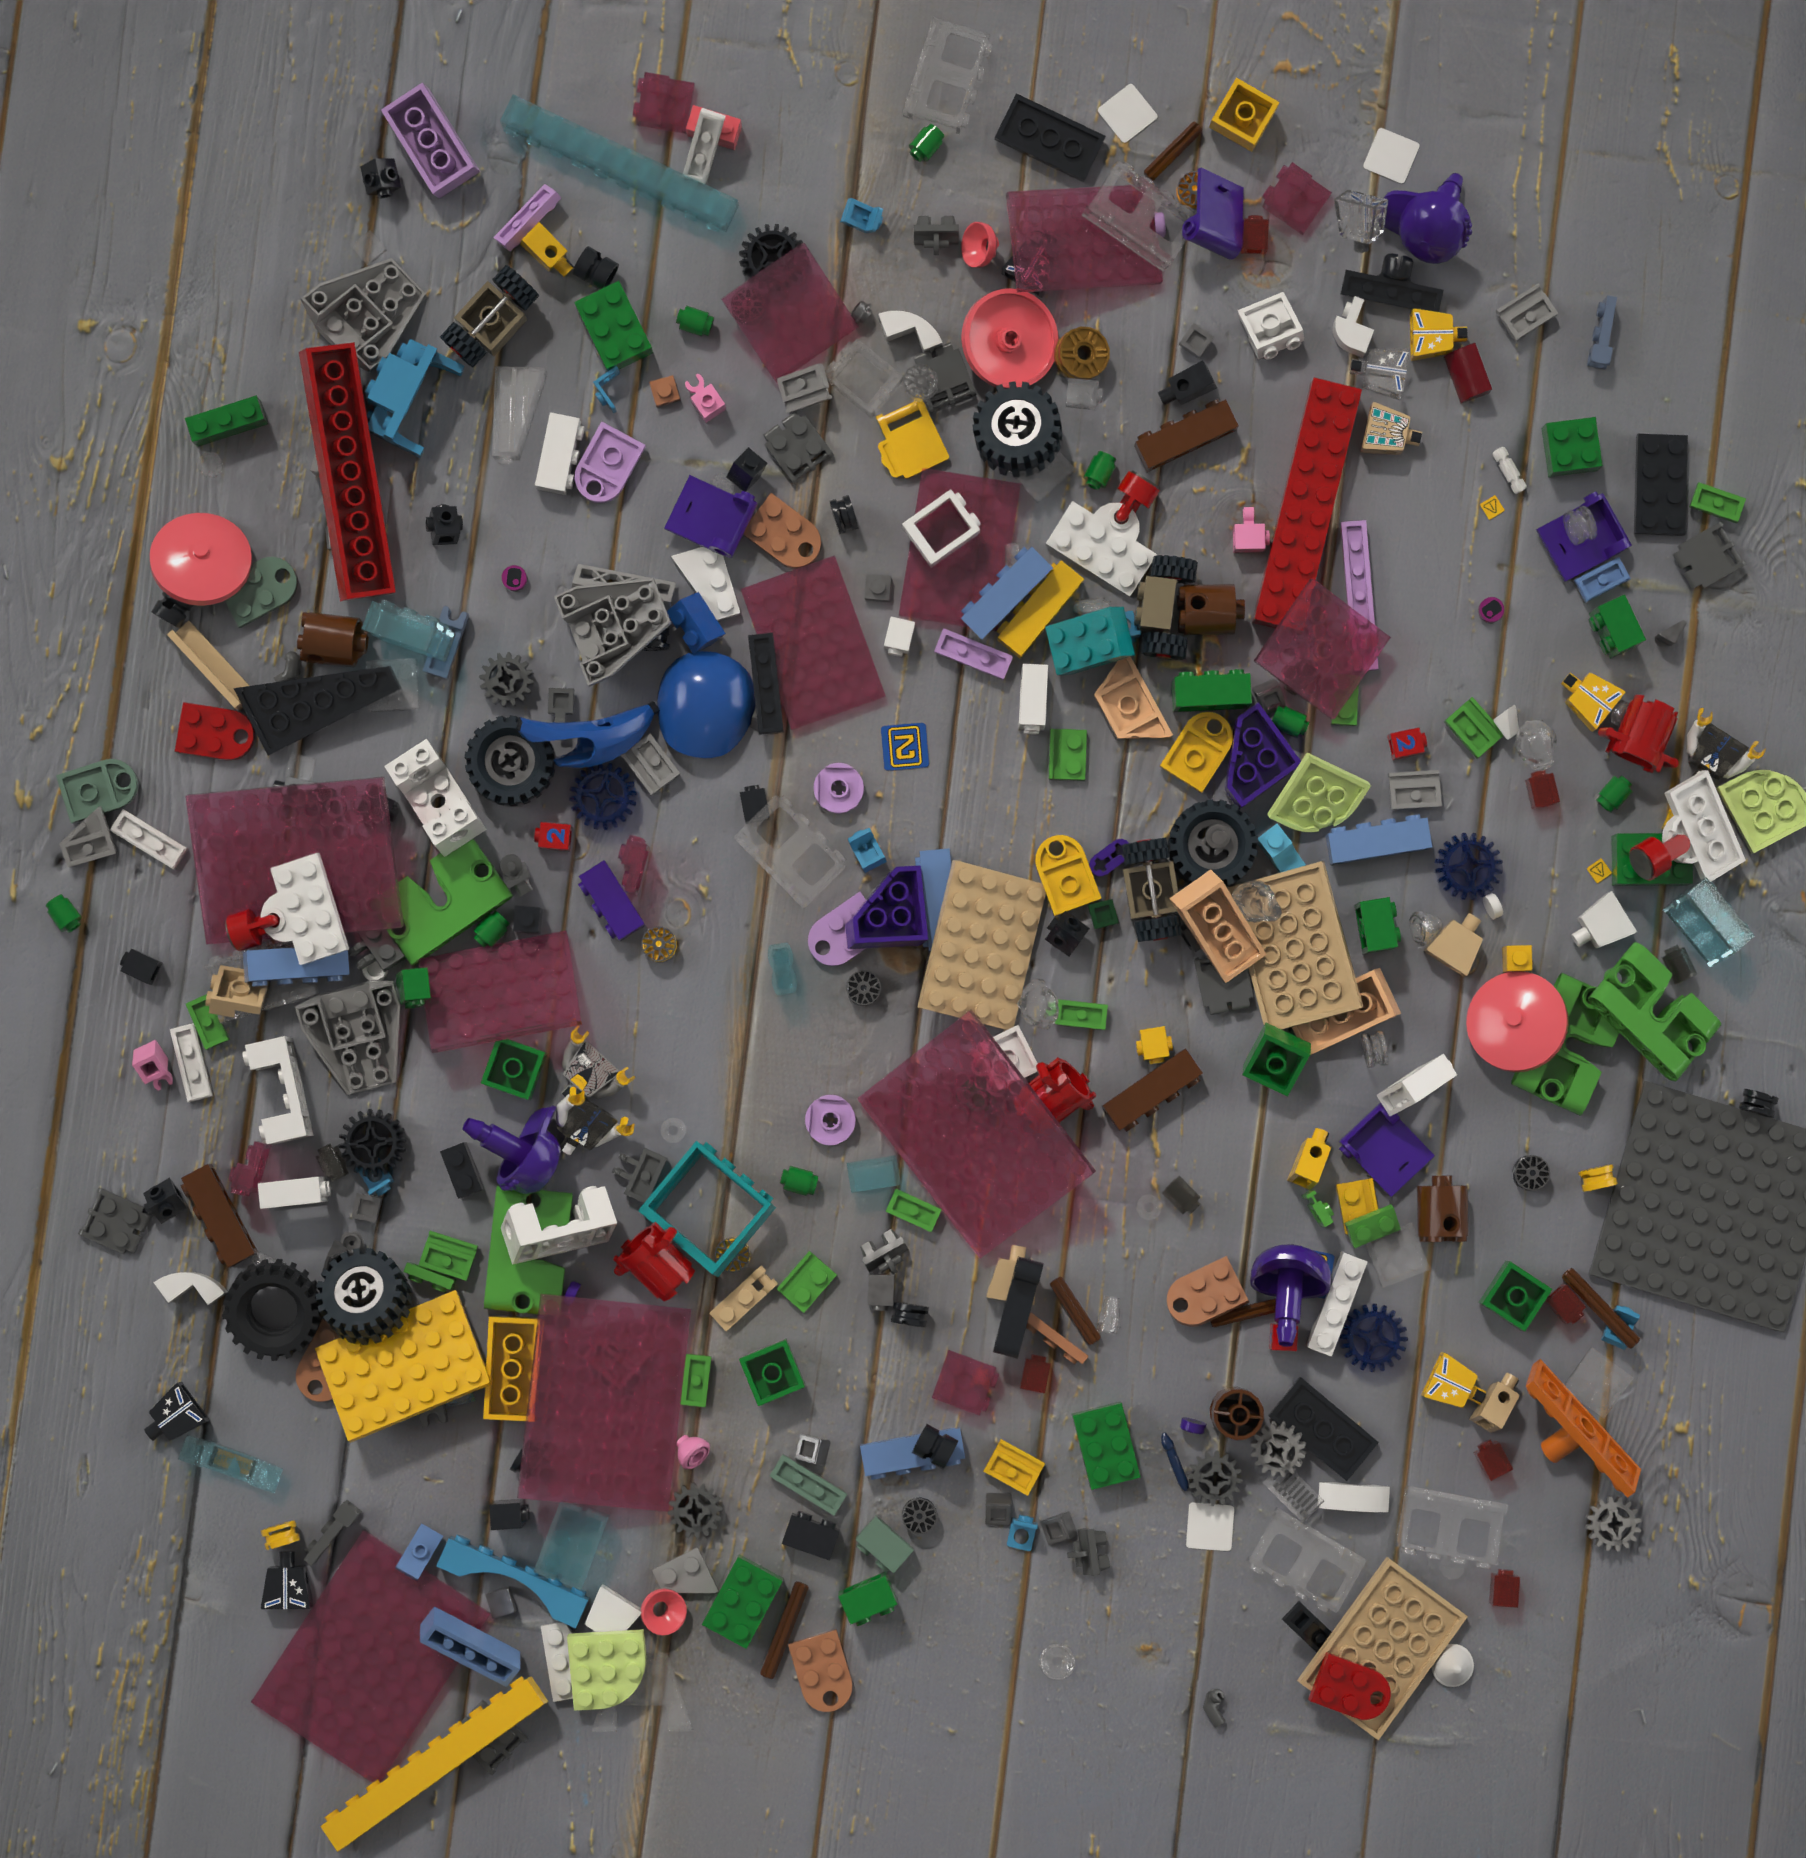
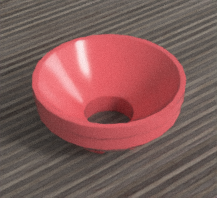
M973 222L966 228L962 237L961 252L968 266L973 268L984 267L996 256L999 241L992 227L983 222Z
M663 1588L651 1592L644 1599L641 1606L642 1622L648 1630L656 1635L664 1636L676 1632L686 1619L687 1607L682 1596L671 1589ZM658 1602H664L666 1604L665 1613L656 1616L653 1612L654 1605Z

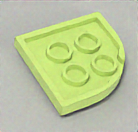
M1306 753L1267 815L1270 819L1297 831L1319 832L1321 828L1331 825L1335 827L1345 821L1356 810L1371 785L1368 781L1310 753Z
M1754 770L1744 773L1716 788L1751 854L1806 826V792L1795 780L1787 775L1771 770Z
M644 1629L568 1634L567 1643L574 1711L610 1708L622 1703L634 1693L643 1678L646 1668Z

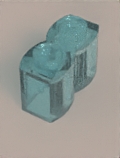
M787 942L770 945L768 948V961L773 969L772 986L778 996L796 994L798 983L795 972L792 969L794 956L790 945Z

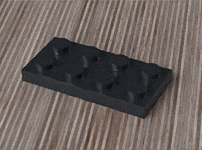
M1016 93L994 140L1084 182L1106 136Z
M1636 435L1634 534L1684 536L1686 534L1688 435Z
M1301 1377L1298 1378L1268 1415L1280 1426L1284 1421L1287 1429L1294 1425V1433H1302L1299 1441L1306 1442L1305 1447L1346 1481L1349 1480L1379 1443Z

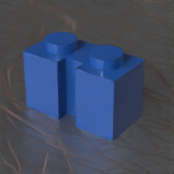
M699 592L679 600L667 610L669 618L676 629L681 627L685 632L682 638L693 654L711 646L726 634Z

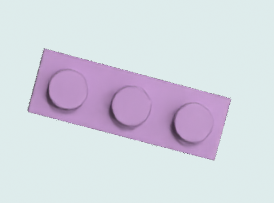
M544 184L493 238L511 252L513 248L521 243L526 234L549 211L555 208L556 203L561 199L560 195Z
M944 628L934 650V653L1001 680H1004L1013 658L1012 655Z

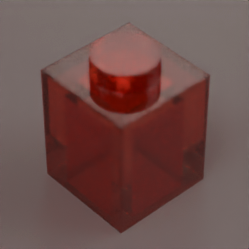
M1250 215L1248 219L1244 218L1241 254H1266L1268 250L1269 219H1263V216Z
M1545 770L1531 773V778L1525 780L1532 809L1560 802L1553 773L1546 774Z
M1561 1284L1545 1300V1303L1565 1324L1570 1322L1574 1324L1584 1316L1582 1311L1586 1306L1566 1284Z
M1031 1354V1358L1025 1357L1020 1389L1045 1393L1051 1366L1050 1362H1046L1045 1356Z
M1489 1439L1477 1445L1478 1450L1473 1452L1486 1478L1490 1481L1513 1470L1503 1448L1496 1440L1492 1442Z
M1498 1569V1573H1491L1489 1603L1492 1606L1518 1608L1520 1577L1513 1574L1514 1570Z

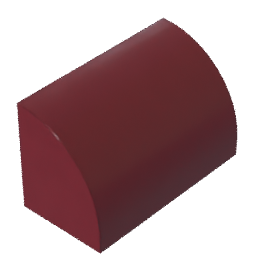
M1476 343L1459 348L1444 356L1460 403L1476 399L1491 392L1492 387Z

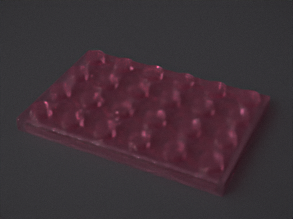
M1152 184L1010 191L1006 193L1017 293L1154 285L1163 282L1158 238H1155L1153 218L1155 209Z
M922 468L915 514L951 489L954 494L959 492L966 502L964 508L969 514L973 512L981 523L979 526L980 534L932 568L925 561L913 542L910 541L899 610L900 617L969 627L961 619L964 615L961 610L970 601L975 604L982 597L979 592L988 583L993 586L999 580L996 575L1008 565L1021 483ZM950 500L915 524L935 553L970 530ZM998 624L991 631L997 632Z
M835 555L741 589L756 634L773 633L780 700L791 731L886 697Z
M567 930L498 943L492 948L488 945L485 948L477 947L420 958L418 960L419 968L428 967L431 998L425 1001V1011L432 1053L582 1025Z

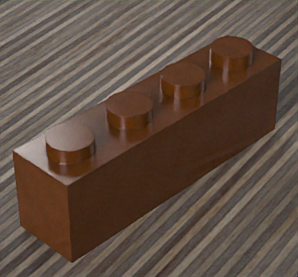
M1219 399L1213 400L1205 405L1206 409L1198 413L1196 410H1192L1182 416L1183 420L1174 423L1171 420L1161 425V430L1153 434L1151 431H1147L1139 435L1134 447L1146 472L1148 473L1237 431L1239 425L1227 400L1225 399L1219 402Z
M1185 1048L1102 1105V1108L1118 1131L1124 1128L1127 1132L1139 1124L1136 1119L1145 1114L1148 1118L1158 1111L1157 1105L1164 1100L1169 1103L1180 1095L1178 1090L1186 1085L1190 1089L1201 1080L1198 1076L1203 1074V1072Z
M206 1164L181 1178L184 1183L181 1185V1188L187 1198H192L195 1204L192 1207L199 1221L203 1219L207 1227L204 1229V1232L211 1243L215 1242L219 1250L216 1252V1255L222 1265L226 1264L228 1268L233 1267L259 1253L212 1164Z

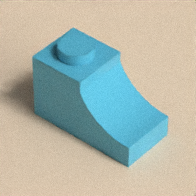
M1278 823L1258 837L1257 845L1279 873L1306 865Z

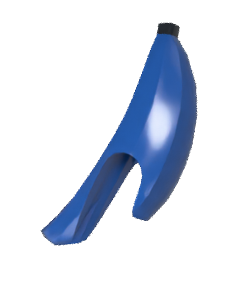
M652 701L646 705L593 721L541 722L518 717L516 729L523 738L530 742L578 738L577 745L571 752L558 756L553 761L559 767H591L611 761L631 749L640 741L649 728L653 716L660 710L656 703Z

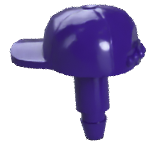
M1452 173L1438 187L1437 191L1415 193L1394 190L1388 192L1382 199L1385 200V205H1380L1379 212L1382 211L1381 214L1383 215L1378 217L1379 223L1384 228L1400 235L1404 247L1420 261L1431 264L1449 261L1457 255L1461 248L1467 246V242L1470 239L1469 236L1472 234V223L1469 213L1463 204L1459 202L1463 177L1458 173Z
M552 1105L551 1107L535 1111L525 1124L519 1138L494 1124L489 1126L483 1121L468 1118L462 1128L463 1131L472 1139L478 1140L481 1147L503 1158L497 1174V1183L503 1191L515 1190L524 1194L540 1191L554 1175L558 1166L561 1146L556 1137L547 1129L557 1109L556 1106Z
M1294 1244L1278 1245L1263 1251L1256 1257L1250 1277V1285L1254 1290L1276 1297L1275 1322L1278 1323V1328L1276 1329L1279 1345L1286 1347L1293 1345L1297 1333L1296 1325L1300 1323L1302 1298H1317L1328 1294L1332 1280L1329 1265L1321 1254Z

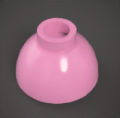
M684 1435L676 1443L678 1447V1460L684 1469H693L700 1465L710 1451V1444L700 1437Z

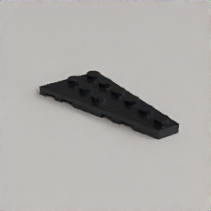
M391 666L233 689L269 756L402 688Z

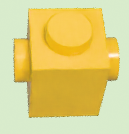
M1165 1026L1138 1031L1140 1041H1136L1138 1056L1142 1055L1143 1060H1149V1064L1163 1063L1164 1057L1170 1056L1169 1051H1173L1171 1036H1166Z

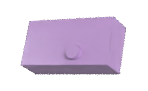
M419 84L381 109L432 194L439 199L481 172L432 92L425 84Z

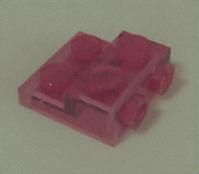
M645 72L644 78H639L637 93H641L640 102H635L633 107V117H637V125L686 134L695 84L670 79L666 75Z
M1292 162L1289 167L1284 165L1276 176L1279 179L1276 186L1270 185L1262 196L1265 199L1262 207L1303 235L1332 192L1312 179V175Z
M629 835L627 843L622 844L620 847L618 858L622 861L621 864L624 867L630 868V871L624 872L622 885L625 887L624 891L627 894L638 896L650 847L645 844L646 841L643 838Z
M254 1141L253 1145H249L246 1153V1159L249 1160L248 1163H237V1166H233L229 1175V1181L232 1182L231 1193L241 1196H250V1193H258V1183H261L272 1145L266 1144L263 1141Z
M948 1350L932 1398L980 1416L981 1411H987L991 1398L987 1396L989 1387L995 1388L999 1373L995 1372L996 1366Z

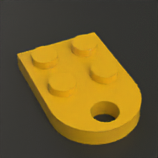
M1202 712L1193 716L1187 722L1159 767L1202 793L1231 748L1233 732L1230 724L1224 717L1213 712ZM1217 720L1221 724V731L1217 734L1210 733L1207 729L1209 721Z
M1055 835L1046 839L1039 846L1035 856V865L1054 916L1102 899L1085 852L1075 839L1065 835ZM1052 842L1061 843L1063 846L1062 854L1058 856L1052 855L1049 852V845Z

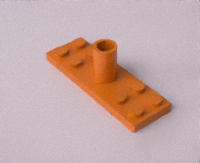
M1541 1359L1536 1361L1532 1365L1526 1383L1527 1391L1532 1398L1537 1399L1544 1406L1545 1412L1551 1418H1555L1562 1426L1561 1429L1541 1442V1448L1545 1456L1551 1462L1557 1463L1581 1447L1595 1462L1597 1469L1611 1479L1617 1491L1622 1492L1627 1498L1634 1494L1641 1468Z

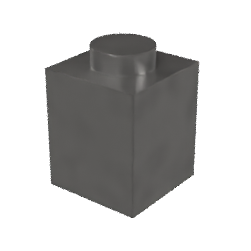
M869 1274L868 1305H873V1310L888 1311V1306H893L894 1275Z

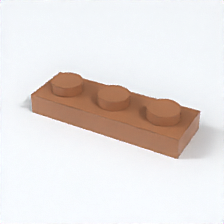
M1030 1312L1026 1326L1028 1330L1034 1334L1038 1330L1045 1336L1043 1339L1045 1343L1053 1349L1059 1346L1066 1351L1063 1356L1073 1364H1076L1077 1361L1081 1364L1085 1362L1088 1358L1087 1354Z

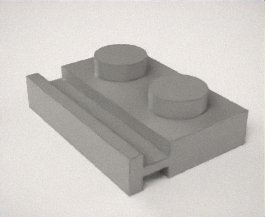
M1539 283L1496 310V314L1499 315L1515 342L1558 314L1547 295L1540 288Z
M823 363L777 378L783 403H786V413H793L833 399L828 391L829 384Z
M651 734L621 755L651 796L680 775V772Z
M1439 770L1389 773L1390 810L1441 807Z

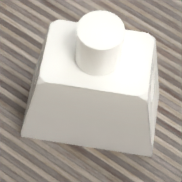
M1611 891L1603 895L1577 918L1582 928L1571 934L1578 947L1591 941L1595 948H1599L1635 934L1637 931Z
M602 1584L585 1625L591 1628L592 1632L624 1631L640 1616L641 1608Z

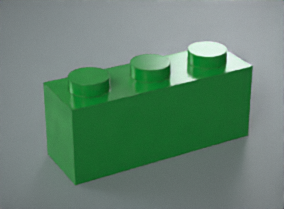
M257 395L185 418L191 440L197 447L268 425L262 402Z
M428 967L405 969L396 974L400 1005L405 1004V1009L419 1008L425 1004V1001L431 998Z

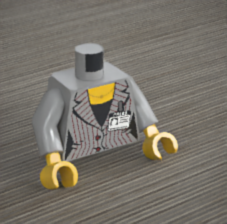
M577 1025L571 1032V1038L564 1050L562 1061L563 1075L570 1083L561 1093L566 1097L570 1094V1088L576 1087V1094H580L584 1090L588 1098L601 1099L615 1095L625 1085L632 1082L635 1076L627 1078L625 1071L629 1068L626 1067L621 1071L617 1069L585 1040L589 1035L588 1031L583 1036L578 1033L580 1026Z

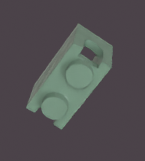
M877 1515L870 1520L855 1539L859 1542L856 1547L868 1556L871 1553L878 1560L875 1563L886 1573L888 1570L895 1573L914 1551V1548Z

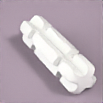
M1500 447L1493 452V457L1496 462L1499 461L1500 464L1498 466L1508 483L1511 482L1512 485L1510 487L1513 492L1518 494L1524 491L1527 485L1523 479H1520V473L1513 460L1508 458L1509 453L1506 448Z

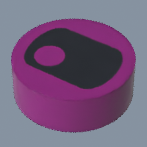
M511 565L503 571L502 582L508 590L519 591L527 583V574L520 566Z
M1488 597L1479 605V616L1485 622H1497L1504 614V605L1498 598Z

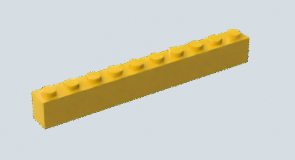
M521 1676L510 1684L512 1689L506 1694L500 1691L489 1699L491 1704L485 1709L479 1706L468 1714L471 1719L464 1724L460 1720L448 1728L450 1734L442 1739L440 1735L427 1744L429 1749L425 1752L416 1751L407 1758L409 1763L401 1768L400 1765H397L386 1773L388 1776L383 1782H380L379 1779L366 1787L368 1792L362 1797L358 1794L345 1802L347 1807L339 1812L336 1809L324 1817L327 1822L320 1827L336 1851L344 1849L549 1701L532 1676L527 1679Z

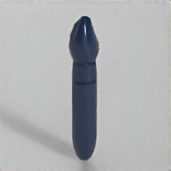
M1164 1432L1161 1436L1162 1446L1166 1450L1179 1486L1182 1490L1187 1491L1189 1488L1188 1480L1174 1448V1443L1167 1433Z

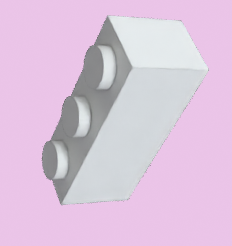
M550 412L535 482L537 490L567 495V490L572 489L574 475L571 474L573 465H577L579 450H576L577 441H582L584 426H581L580 418Z

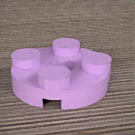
M830 764L821 770L815 778V798L822 808L831 813L842 814L849 812L857 807L863 797V780L858 772L848 764ZM840 781L842 786H846L845 793L842 791V795H836V791L831 790L832 785L836 786L835 782Z
M825 1095L815 1100L807 1109L805 1116V1125L811 1137L824 1145H837L847 1140L853 1132L856 1123L855 1113L851 1105L842 1097L836 1095ZM827 1113H833L834 1118H838L837 1124L833 1123L834 1127L829 1128L827 1123L823 1122L824 1116L828 1117Z

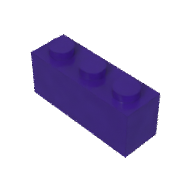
M605 860L579 876L582 881L578 884L585 896L590 894L595 901L591 906L599 918L604 916L607 920L608 925L605 928L612 939L617 937L619 941H622L646 926Z

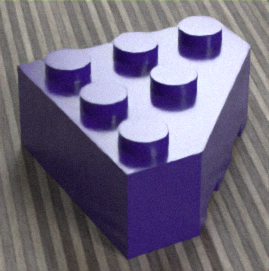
M1259 702L1235 720L1224 790L1234 804L1239 807V810L1293 772L1301 762Z
M899 866L887 874L845 924L848 949L920 946L928 940L921 866Z

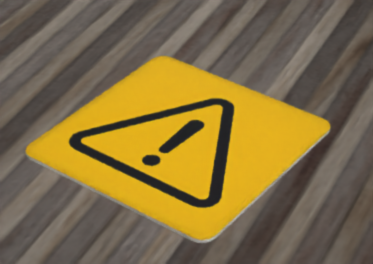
M1496 495L1480 504L1489 520L1505 511Z
M1602 858L1587 868V871L1596 883L1612 874Z

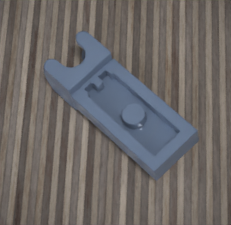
M1607 295L1603 302L1598 304L1596 316L1600 317L1599 326L1594 327L1592 341H1596V343L1589 350L1587 366L1606 369L1607 365H1610L1613 347L1608 346L1617 297Z
M444 606L423 672L448 680L469 619V614L461 612L459 618L452 621L450 620L451 610L448 606Z

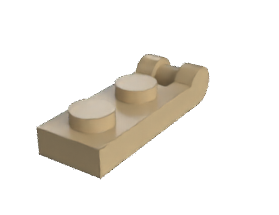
M762 1265L709 1313L725 1331L729 1330L778 1285L774 1278L771 1280L767 1276L766 1270ZM756 1280L764 1286L760 1291L752 1285Z

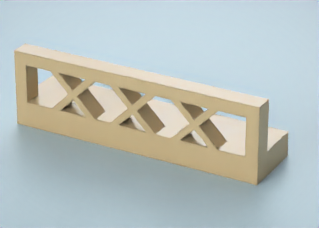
M187 621L177 632L171 630L167 634L168 637L238 711L243 709L233 688L250 685L190 621Z

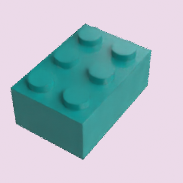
M1107 607L1045 627L1057 675H1072L1135 656L1124 607Z

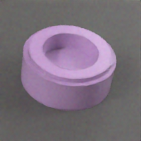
M1162 212L1153 213L1155 238H1162L1166 235L1165 217Z

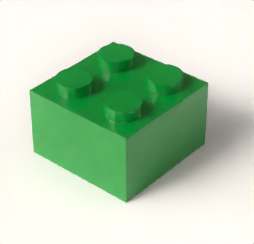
M1596 417L1550 422L1541 428L1548 477L1595 472L1603 466Z
M1625 594L1598 606L1589 613L1591 617L1588 619L1589 624L1594 632H1598L1601 641H1599L1600 647L1605 655H1609L1610 659L1646 641Z
M1390 897L1361 901L1354 905L1362 954L1392 950L1398 947V942H1401L1399 927L1394 925L1393 918L1397 917L1395 902H1391Z
M1266 1022L1243 1064L1242 1075L1288 1097L1310 1057L1311 1043Z
M497 1035L481 1084L531 1101L548 1053Z
M1505 1261L1478 1303L1520 1331L1525 1332L1553 1289L1511 1261Z
M787 1338L739 1358L758 1406L806 1386Z
M886 1572L840 1590L838 1594L850 1625L856 1623L857 1626L863 1625L871 1621V1616L880 1613V1616L889 1614L895 1610L894 1606L897 1605V1597Z

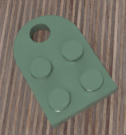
M266 557L254 562L244 586L234 596L225 600L238 627L242 628L287 604L297 591L298 579L296 572L289 563L277 557ZM281 570H287L290 573V578L286 583H279L277 581V574Z
M117 759L102 760L56 775L72 824L85 820L100 806H102L104 814L121 809L132 802L138 791V779L135 771L128 764ZM126 773L130 776L131 782L127 787L123 788L119 786L118 778L121 774Z

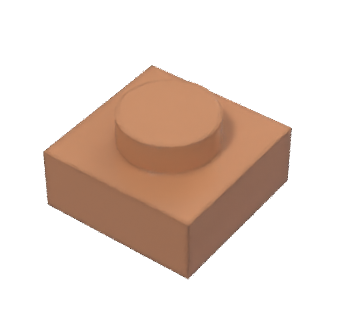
M673 375L649 382L656 407L681 401Z

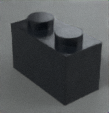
M467 1142L440 1151L458 1199L484 1190Z
M524 1499L496 1500L489 1504L491 1530L520 1529L530 1520L529 1504L525 1505Z
M798 1511L797 1514L792 1513L782 1544L830 1561L840 1529L835 1528L836 1523L822 1519L821 1523L812 1520L813 1515L803 1511Z

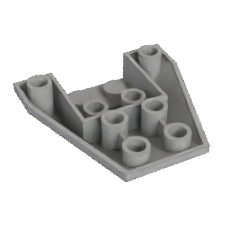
M390 258L320 283L303 296L301 302L317 331L331 345L355 342L358 366L370 372L378 366L382 357L387 358L389 353H391L426 293Z
M654 578L576 586L554 596L562 619L570 626L583 660L580 666L589 687L615 675L672 624Z
M367 981L321 993L295 1006L302 1032L347 1095L396 1083L400 1002L394 981Z

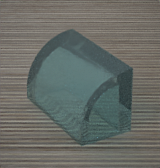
M896 1155L847 1163L851 1193L901 1185Z

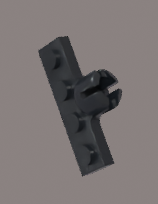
M1390 253L1384 257L1381 273L1377 276L1345 270L1340 295L1356 296L1364 300L1408 309L1439 312L1444 290L1412 283L1410 279L1414 263L1412 258L1404 255L1401 256L1399 268L1396 269L1398 254Z

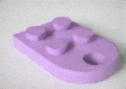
M601 422L575 470V483L581 495L594 503H606L615 499L623 490L646 445ZM591 482H597L601 485V491L597 495H591L587 492V486Z
M858 892L819 919L810 929L808 946L813 957L820 963L828 966H839L866 949H848L845 924L866 900L861 892ZM818 942H828L830 945L829 953L819 955L815 950Z

